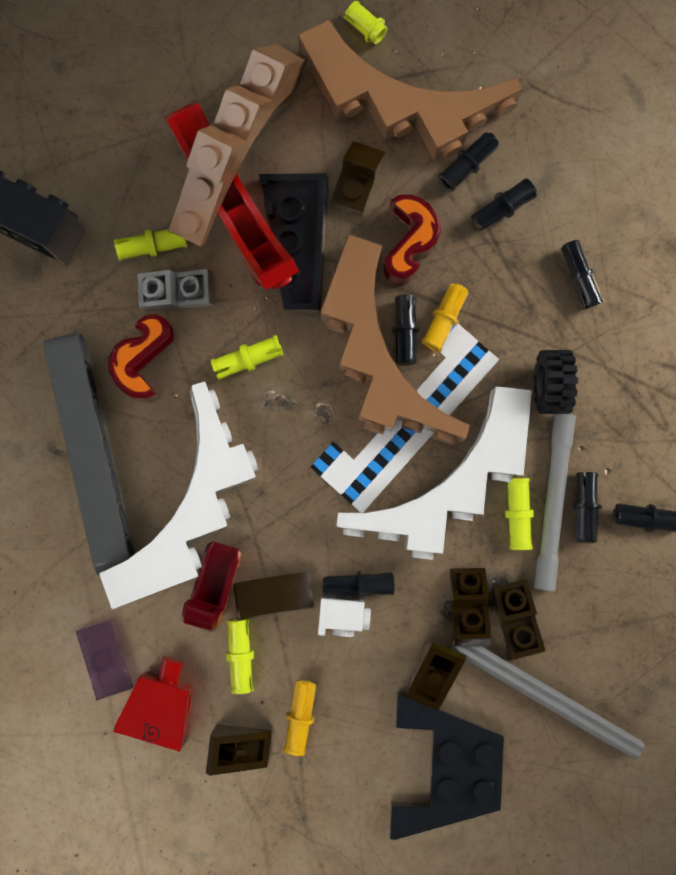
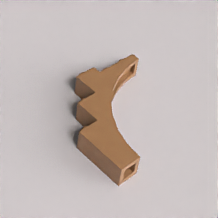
M330 20L298 35L299 52L303 57L307 58L306 65L336 121L345 116L346 118H352L367 106L385 140L393 136L401 138L411 132L413 126H415L433 160L442 156L450 158L463 149L468 130L474 131L486 123L488 118L497 113L499 116H503L516 108L523 90L517 77L492 87L470 91H434L410 86L384 75L363 61L343 41Z
M278 44L252 49L240 85L225 90L214 124L197 132L186 167L190 169L168 231L198 246L206 243L218 210L243 159L275 109L287 96L295 92L307 58Z
M349 235L320 314L321 320L326 322L325 326L340 333H345L346 329L351 331L340 362V370L345 372L344 377L358 383H364L365 379L371 381L359 415V421L365 422L363 428L383 435L384 430L392 431L395 421L398 419L403 421L401 426L405 429L421 433L422 429L435 432V439L455 445L456 440L462 442L467 437L470 425L443 413L424 399L402 376L387 351L378 326L374 300L375 278L381 258L382 246Z

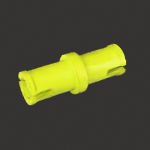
M152 229L144 230L145 234L114 239L119 261L148 254L151 257H156L158 252L188 247L186 239L168 231V229L152 232Z
M273 335L271 338L247 346L246 343L239 346V350L211 359V364L214 372L217 371L216 377L218 380H222L224 377L246 369L249 372L256 369V365L280 356L282 357L284 353L277 335Z
M513 478L512 482H507L508 510H505V518H509V549L511 550L533 549L530 518L534 517V510L530 509V478Z
M231 618L226 620L229 651L225 654L226 661L230 662L232 694H246L254 691L251 670L254 650L250 649L249 619L238 620V618Z

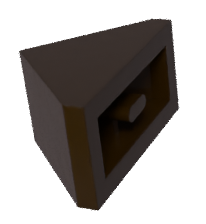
M216 724L210 735L206 774L212 776L267 768L271 731Z

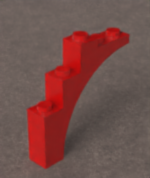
M196 101L163 117L187 162L198 130L210 126L201 106ZM236 173L218 210L217 216L227 235L234 242L257 285H262L265 290L270 287L272 289H279L292 281L291 276L298 273L299 270L293 258L269 228Z

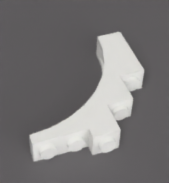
M205 381L192 385L189 392L196 418L197 451L193 475L184 500L172 520L151 543L128 560L99 573L112 609L198 577L196 569L202 567L195 547L188 549L186 542L227 527L225 520L230 518L229 510L223 498L217 499L216 494L251 482L256 477L254 471H257L258 467L252 451L246 452L244 444L232 448L229 447L228 443L232 442L230 430L226 422L220 423L216 410L220 409L217 395L213 389L208 391Z
M496 386L490 391L486 416L474 444L462 462L440 484L419 498L391 509L369 513H338L336 527L343 528V535L364 537L365 530L379 532L378 539L399 541L400 534L406 535L404 549L413 550L412 557L433 560L434 553L443 554L447 511L452 512V519L473 521L474 514H484L487 474H492L491 480L498 482H512L513 477L524 476L532 390Z

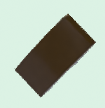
M485 568L450 569V598L454 646L490 645L492 635L488 612L489 593Z
M309 572L273 576L233 584L238 620L271 616L277 613L306 610L314 607Z
M527 579L493 587L495 607L509 661L544 653L546 650L535 617L537 611Z

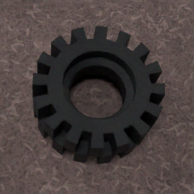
M540 350L534 368L536 374H534V392H536L534 399L535 403H537V411H539V414H570L573 411V406L576 404L575 396H577L578 392L576 389V384H578V377H576L578 369L577 365H575L576 358L570 350Z

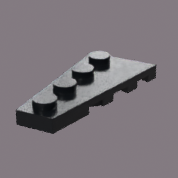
M326 173L259 174L270 229L293 258L299 270L298 273L291 276L292 281L280 288L284 310L287 313H321L329 178Z

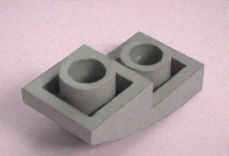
M209 269L177 273L171 270L137 274L140 309H180L214 306L213 272Z

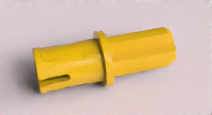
M458 283L450 284L439 308L434 309L432 313L434 316L433 321L421 341L427 348L441 352L452 326H457L459 322L457 316L468 296V290Z
M298 680L295 683L291 711L286 714V719L289 723L283 751L293 756H304L306 754L309 726L314 723V717L311 715L316 684L308 680Z

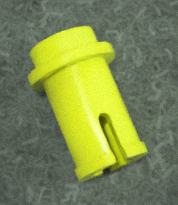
M357 0L347 8L344 20L365 36L364 40L367 43L372 42L376 45L384 38L388 27L384 25L385 20L383 18L377 19Z

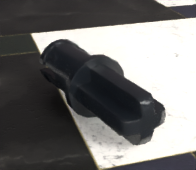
M486 132L466 151L460 150L458 152V158L442 173L438 174V179L445 189L453 192L471 173L479 171V166L500 145L496 136Z
M525 178L504 193L498 192L494 196L495 200L471 216L475 227L482 231L504 216L511 218L514 215V211L537 197V190L534 184Z
M573 240L565 243L561 247V251L572 276L568 280L573 282L583 310L605 302L593 274L596 270L595 268L590 269L580 241Z
M407 294L398 295L395 297L396 326L392 328V332L396 334V362L403 366L414 365L417 361V333L420 332V327L416 325L417 297L410 295L409 300H407Z
M584 472L576 473L577 504H573V508L577 509L576 540L580 543H596L598 541V510L602 509V505L599 504L600 473L586 472L584 474Z
M619 503L613 509V521L616 524L642 527L646 532H652L654 529L676 532V511L658 509L654 504H648L646 507Z
M357 571L356 575L328 576L323 578V594L325 597L357 596L358 600H360L363 596L394 595L395 591L393 572L361 574V571Z

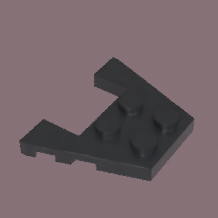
M397 693L396 728L432 730L428 804L391 802L390 839L397 840L500 811L504 747L503 734L461 716L458 717L441 709L438 711L406 698L404 693Z

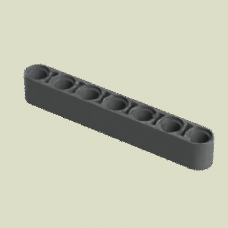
M76 332L44 340V351L95 571L100 576L99 573L128 560L135 555L87 345L82 333Z

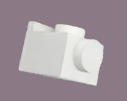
M321 596L318 635L325 636L326 629H333V635L354 637V631L362 632V630H369L371 609L364 608V599Z

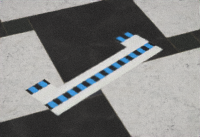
M459 324L452 326L440 352L446 358L416 390L424 399L447 415H450L499 360ZM396 419L391 432L384 430L383 435L377 434L355 459H352L335 442H332L310 468L359 512L363 513L434 432L422 429L421 433L405 429L401 426L403 421Z

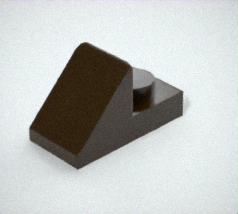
M353 141L343 157L342 171L332 195L330 206L363 216L385 152Z
M434 642L424 643L420 663L407 686L405 697L439 711L466 661V655Z

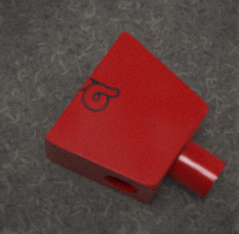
M164 656L158 674L144 672L137 680L114 726L113 732L180 752L187 740L193 695V685L178 681L184 662L176 658Z

